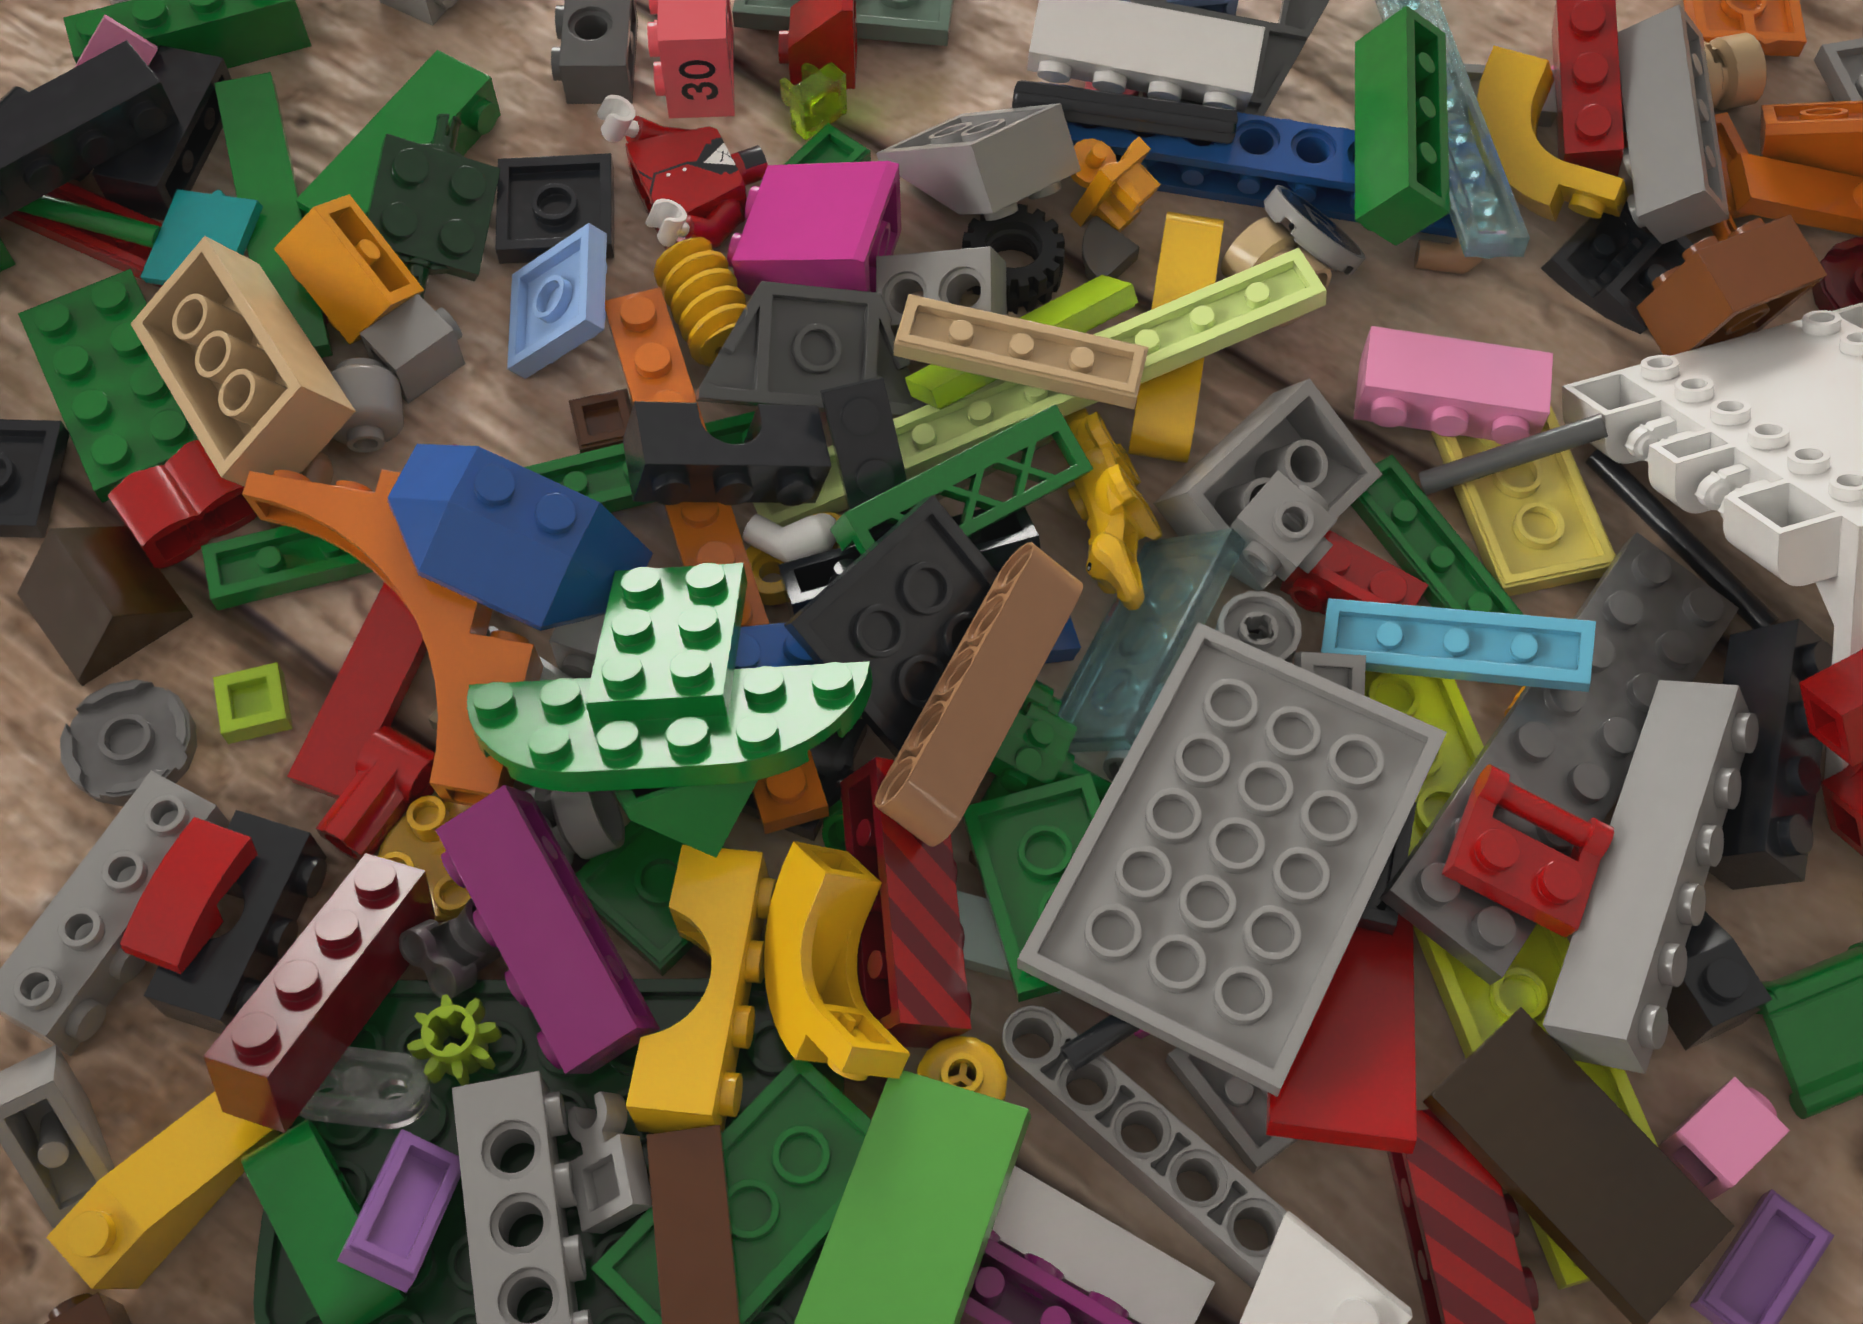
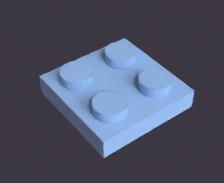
M588 223L512 274L507 370L526 379L604 330L606 320L607 233Z

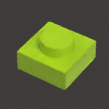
M278 662L213 677L220 732L228 744L293 729L285 675Z

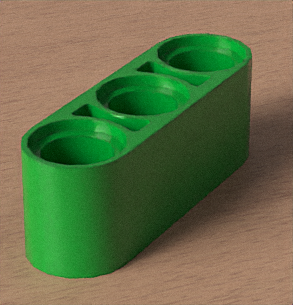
M307 1118L287 1130L286 1133L280 1134L241 1158L244 1171L323 1324H369L407 1300L405 1292L337 1261L357 1220L361 1207L329 1147L310 1119Z

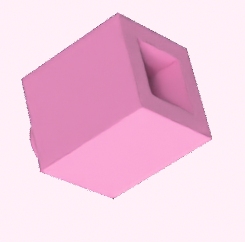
M1734 1077L1709 1096L1658 1145V1148L1711 1201L1735 1186L1790 1130L1777 1118L1774 1106L1763 1094L1751 1087H1745Z

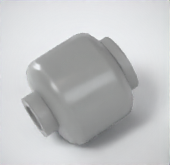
M351 358L337 364L331 374L356 412L334 435L333 439L347 444V447L355 452L367 453L383 448L385 442L395 438L404 427L402 393L398 377L389 369L384 368L383 364L371 358Z

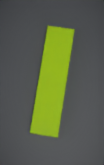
M1100 275L1023 315L1020 319L1086 333L1133 308L1138 303L1132 283ZM933 364L905 377L911 397L939 410L997 380Z

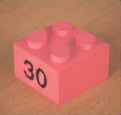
M648 0L650 14H658V20L648 22L647 24L650 57H660L659 62H654L656 96H666L669 118L735 116L734 33L730 0Z

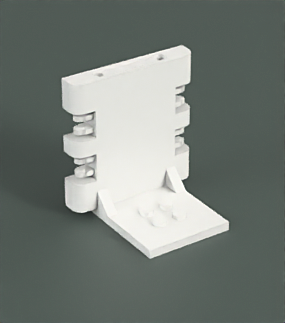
M1863 302L1833 311H1812L1806 313L1801 320L1679 354L1650 356L1643 359L1639 365L1562 386V414L1565 424L1599 413L1602 415L1608 437L1590 442L1591 445L1618 463L1648 462V475L1652 487L1684 511L1695 514L1710 510L1720 512L1723 518L1724 535L1728 542L1785 583L1792 586H1805L1816 583L1834 624L1832 665L1863 649ZM1827 746L1824 780L1842 771L1849 765Z

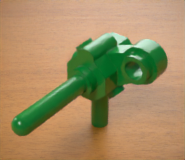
M1037 679L988 768V771L994 773L995 777L980 802L1091 773L1099 800L1102 802L1112 783L1074 763L1075 755L1068 752L1077 731V726L1057 716L1062 701L1053 696V688Z

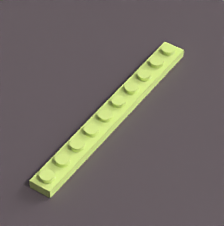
M1296 248L1093 335L1149 347L1140 382L1142 384L1325 306L1327 290L1300 248ZM997 379L941 410L925 405L893 419L907 480L1054 404L1058 406L1064 417L1098 401ZM833 445L827 447L832 467L816 503H803L796 506H787L781 503H753L757 514L784 527L816 513H838L848 509Z

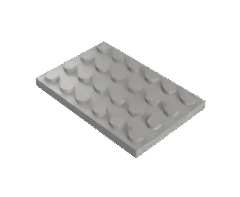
M1198 622L1017 959V968L1277 1097L1447 732Z

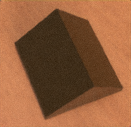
M127 526L50 528L17 592L81 686H84L193 617L190 610L159 568H154Z

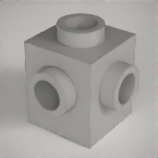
M1277 470L1236 517L1226 533L1245 548L1242 553L1256 570L1267 576L1275 574L1285 581L1298 566L1308 574L1329 551L1333 544L1323 536L1336 523L1337 519L1328 512L1329 505L1318 492L1306 485L1298 487Z

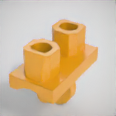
M1137 137L1130 144L1119 162H1117L1113 150L1103 141L1094 138L1083 139L1074 145L1081 171L1071 175V178L1078 185L1087 189L1070 213V216L1080 227L1092 217L1098 216L1118 232H1121L1137 218L1142 211L1140 207L1149 200L1161 185L1141 164L1151 148L1140 137Z

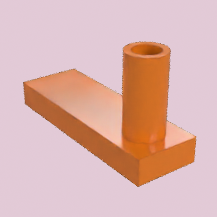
M1740 152L1727 166L1737 212L1776 220L1791 214L1796 224L1863 237V177Z

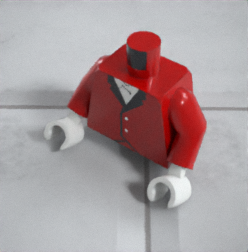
M608 95L604 99L597 112L598 117L601 120H605L601 126L602 135L609 142L621 141L625 135L627 142H629L625 144L631 180L648 213L645 223L648 227H655L657 239L664 246L665 250L680 241L697 237L706 238L711 242L713 249L720 247L736 227L746 220L745 206L747 197L745 186L763 179L768 163L761 147L757 145L730 154L716 128L708 126L697 129H683L661 126L643 117L636 116L633 105L624 97Z

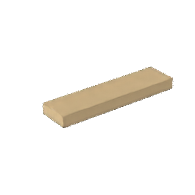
M909 294L894 341L893 356L1134 409L1149 347Z

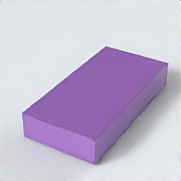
M401 1129L392 1144L337 1261L406 1293L415 1281L460 1179L459 1156Z
M1771 1189L1761 1196L1690 1306L1713 1324H1778L1834 1235Z

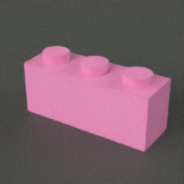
M1371 326L1359 361L1353 419L1373 422L1382 427L1402 426L1434 431L1436 434L1447 437L1460 435L1493 440L1501 445L1541 433L1550 414L1553 353Z

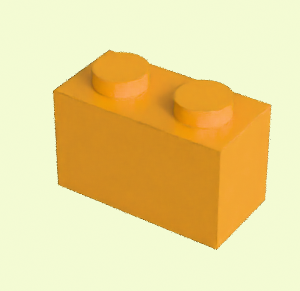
M350 194L314 206L274 248L288 266L292 276L303 285L326 314L330 324L341 333L349 345L362 339L360 333L416 294L420 295L424 291L420 283Z

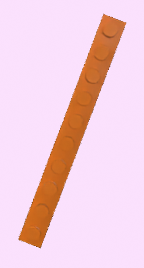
M661 287L605 300L607 322L632 403L634 404V401L697 403L700 420L706 430ZM682 502L675 505H664L682 566H696L702 563H744L747 590L741 627L769 624L731 505H724L719 502ZM808 750V762L784 773L760 779L756 783L752 794L765 834L829 816L828 803L810 750Z

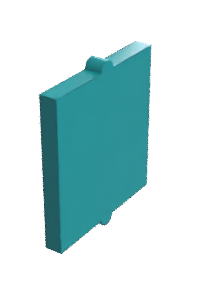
M177 189L140 277L146 283L164 285L204 236L244 255L263 206L258 200L226 196L221 190L208 194Z

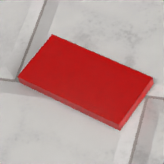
M1400 914L1398 915L1397 926L1393 935L1356 927L1278 1096L1276 1097L1270 1093L1267 1095L1266 1135L1413 1154L1417 1142L1413 924Z

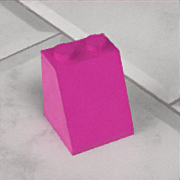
M868 161L768 165L760 187L753 185L749 191L745 206V218L747 221L742 234L734 233L729 244L727 253L728 267L733 268L737 279V287L744 294L753 295L761 281L876 292V257L893 255L902 230L899 163Z

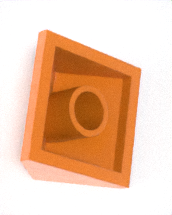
M1863 100L1761 105L1760 156L1863 177Z

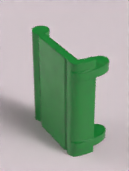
M1863 940L1851 945L1843 953L1773 981H1761L1772 1000L1755 1014L1763 1015L1793 1092L1789 1095L1790 1105L1795 1114L1801 1119H1807L1863 1095Z

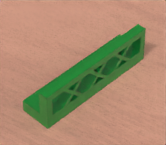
M1054 404L846 511L830 530L842 551L856 545L862 555L875 543L873 535L895 525L924 498L934 495L938 501L948 497L965 503L959 527L967 537H970L1087 475L1093 470V467L1058 406ZM1053 439L1070 466L1056 475L1031 467L1034 451L1049 444ZM997 470L1016 475L1012 498L1001 502L978 494L982 478ZM1027 479L1039 483L1025 491ZM975 507L987 510L972 519Z

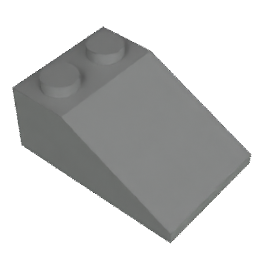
M1061 103L963 113L876 153L879 161L899 163L901 178L959 215L984 214L986 221L1001 219L1019 210L1017 202L1028 196L1029 199H1039L1062 189L1061 180L1081 171Z

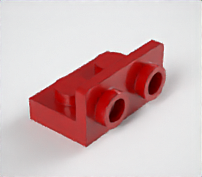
M1329 530L1323 536L1333 544L1329 551L1308 574L1298 566L1285 581H1282L1280 590L1290 595L1291 599L1301 608L1311 612H1320L1326 616L1328 598L1418 606L1427 590L1428 584Z

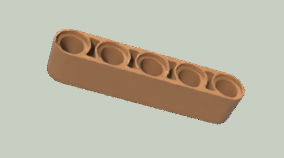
M1029 542L1021 546L1012 554L998 573L875 796L874 804L876 808L928 846L934 847L943 842L959 824L1082 593V582L1034 543Z

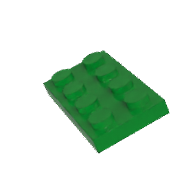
M131 269L18 313L91 486L102 503L110 500L108 494L129 474L164 465L183 445L199 440L131 326V322L148 304Z
M793 1059L722 1132L741 1324H750L825 1243L871 1123V1119L808 1061ZM651 1207L591 1269L644 1324H662L653 1210Z

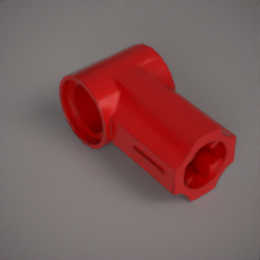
M390 726L379 728L368 738L359 753L355 767L356 776L315 829L322 838L355 861H360L365 853L373 855L409 805L420 797L434 793L435 790L429 782L435 752Z

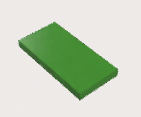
M906 1070L902 1071L899 1079L887 1078L794 1324H960L1031 1120L1029 1108Z

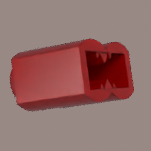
M199 440L183 445L164 465L129 474L108 494L122 521L154 568L159 569L181 562L200 550L201 546L206 545L211 538L234 532L257 517V514L242 494L244 486L221 478Z

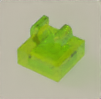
M832 62L820 70L810 63L803 64L801 66L802 82L796 86L791 84L785 77L779 80L781 99L790 107L791 128L805 141L817 134L827 123L831 124L847 113L846 74Z

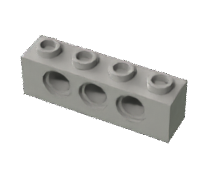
M540 1071L452 1088L477 1324H593L589 1309L578 1311L575 1282L586 1280V1263L580 1235L569 1236L565 1208L577 1206L572 1183L573 1171L570 1161L559 1162L556 1136L568 1134L566 1109L561 1091L551 1093ZM520 1143H528L535 1146L533 1159L526 1168L516 1173L501 1171L502 1157L509 1148ZM529 1214L543 1217L542 1232L533 1243L524 1247H514L509 1244L510 1229L519 1218ZM539 1287L552 1290V1306L544 1318L534 1323L519 1322L517 1316L518 1304L528 1291Z

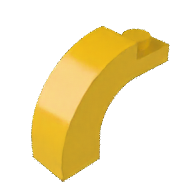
M1494 45L1480 80L1476 113L1480 139L1501 184L1510 195L1528 210L1554 222L1557 220L1564 201L1569 202L1568 207L1572 211L1587 217L1601 218L1603 212L1619 217L1628 197L1624 178L1560 160L1546 151L1538 141L1537 126L1539 117L1555 80L1549 60Z
M793 841L772 895L764 944L766 992L770 1011L779 1036L795 1060L827 1063L834 1072L845 1078L855 1081H864L868 1076L899 1079L910 1056V1052L869 1011L863 1000L857 975V954L861 933L882 882L848 851Z

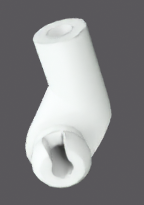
M818 513L782 527L759 514H755L747 523L742 539L751 546L786 563L831 550L836 539L830 529L837 521L829 514Z

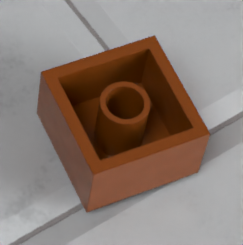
M1791 214L1767 224L1764 223L1762 218H1757L1737 228L1728 236V239L1719 242L1716 236H1709L1685 250L1682 254L1685 262L1658 276L1651 283L1654 291L1636 309L1663 355L1671 356L1760 331L1824 279L1827 273Z

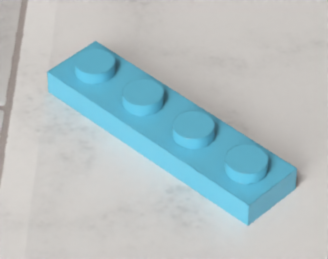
M1328 598L1321 653L1366 655V671L1589 692L1596 621Z

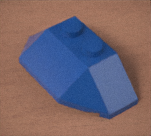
M417 444L387 497L389 507L393 516H395L419 576L539 631L604 615L615 571L647 567L653 555L600 502L479 446Z

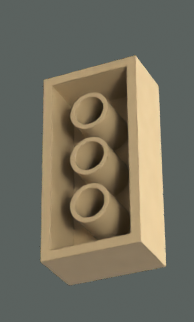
M206 236L201 239L131 322L132 328L221 478L245 487L249 471L273 475L276 470H290L301 474L356 412L260 264Z

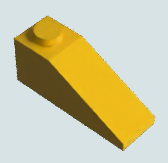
M214 1091L99 1179L46 1238L91 1289H138L245 1172L241 1158L277 1137L280 1131L222 1112L216 1092Z

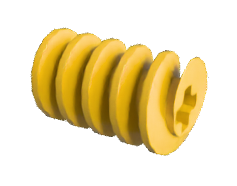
M689 238L665 250L656 260L653 273L657 286L661 287L665 303L670 307L672 317L679 325L680 334L688 344L691 357L697 363L711 367L746 307V298L744 293L737 287V279L729 270L726 257L721 252L713 251L711 242L706 238Z

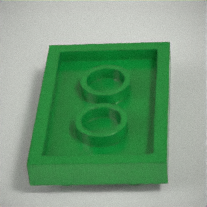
M1091 773L971 804L962 817L1018 1002L1062 991L1018 969L1017 959L1101 804Z

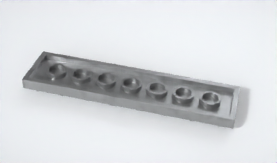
M1638 532L1634 534L1623 545L1573 618L1596 621L1589 692L1526 686L1379 899L1489 985L1501 979L1537 923L1442 875L1460 821L1478 776L1487 765L1491 764L1510 774L1509 782L1585 821L1594 817L1603 822L1622 791L1658 681L1692 682L1739 608ZM1496 805L1493 818L1568 857L1571 856L1574 845Z

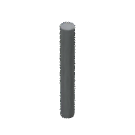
M1599 413L1418 472L1425 495H1429L1606 438L1608 434L1602 415Z

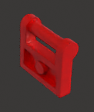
M1489 764L1482 770L1473 786L1442 875L1566 938L1579 929L1600 860L1611 844L1614 828L1594 817L1585 821L1509 782L1510 774ZM1496 805L1574 845L1571 856L1568 857L1493 818Z

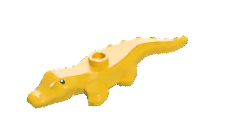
M1085 407L1064 416V419L1093 467L1092 471L1075 480L1076 485L1067 490L1080 517L1087 521V526L1090 529L1086 572L1094 580H1097V586L1104 593L1117 594V598L1129 611L1136 610L1141 607L1145 600L1141 571L1137 562L1138 540L1148 537L1156 541L1163 537V533L1152 509L1136 488L1141 483V480L1126 450L1121 443L1116 445L1100 414L1095 412L1089 415Z

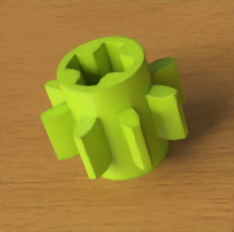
M448 994L442 995L440 1007L434 1009L428 1015L417 1012L414 1016L422 1027L421 1039L407 1044V1047L415 1059L424 1060L430 1058L425 1065L423 1073L433 1084L441 1080L444 1074L447 1073L455 1076L461 1086L468 1085L469 1075L476 1072L481 1066L488 1069L495 1067L494 1061L488 1054V1043L500 1039L502 1033L495 1022L480 1024L485 1016L486 1009L479 999L474 998L468 1003L466 1008H463L459 1005H454ZM464 1035L467 1036V1040L461 1046L455 1043H449L445 1047L443 1045L449 1036L456 1039H461Z

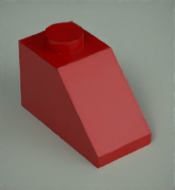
M856 0L798 1L790 10L789 30H779L778 40L779 64H789L790 87L856 88L858 52Z

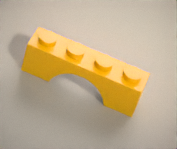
M682 845L669 909L679 936L697 945L710 957L711 975L700 1002L685 1018L663 1031L640 1037L626 1102V1108L639 1132L663 1133L720 1125L723 1132L727 1116L736 1117L738 1115L742 1099L743 1078L741 1073H735L740 1048L749 1049L753 1040L754 1006H748L752 983H762L765 975V941H760L764 919L768 917L772 895L777 879L769 877L763 852L721 848L717 858L688 845Z

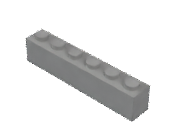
M1672 680L1658 681L1610 826L1614 828L1613 839L1608 850L1600 860L1579 929L1573 933L1543 1022V1026L1549 1036L1572 1060L1646 1074L1653 1049H1660L1665 1042L1668 1031L1666 1006L1672 987H1679L1684 980L1687 969L1685 945L1692 925L1698 926L1703 919L1706 906L1704 884L1710 866L1716 867L1722 858L1724 848L1722 826L1728 809H1735L1738 805L1741 795V775L1739 771L1745 753H1752L1758 740L1759 727L1757 716L1749 712L1739 685Z

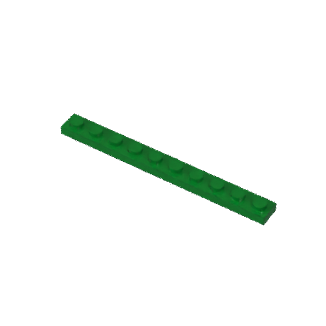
M755 411L705 423L706 430L719 441L729 444H744ZM623 443L525 467L600 502L610 513L653 503L633 502ZM280 526L201 546L210 600L217 610L374 572L355 557L331 543L288 526Z

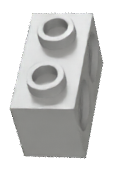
M991 246L876 257V293H881L892 319L891 329L895 337L908 295L917 291H923V297L960 305L961 297L966 290L974 286H980V297L970 308L1007 316L1006 261Z

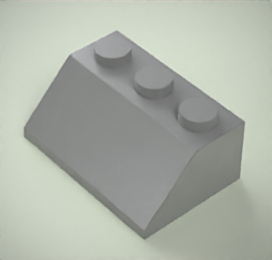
M1309 378L1272 393L1153 504L1191 552L1254 590L1259 591L1271 583L1277 575L1267 576L1256 570L1245 559L1242 553L1245 548L1226 532L1236 517L1277 470L1298 487L1306 485L1318 492L1328 503V512L1336 519L1382 473Z

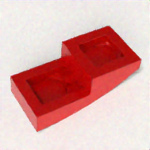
M194 817L166 853L141 895L120 942L123 951L182 974L224 922L217 904L258 855L252 838Z

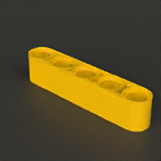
M1167 211L1151 310L1215 283L1224 226L1223 219ZM1205 357L1140 384L1128 454L1188 463Z

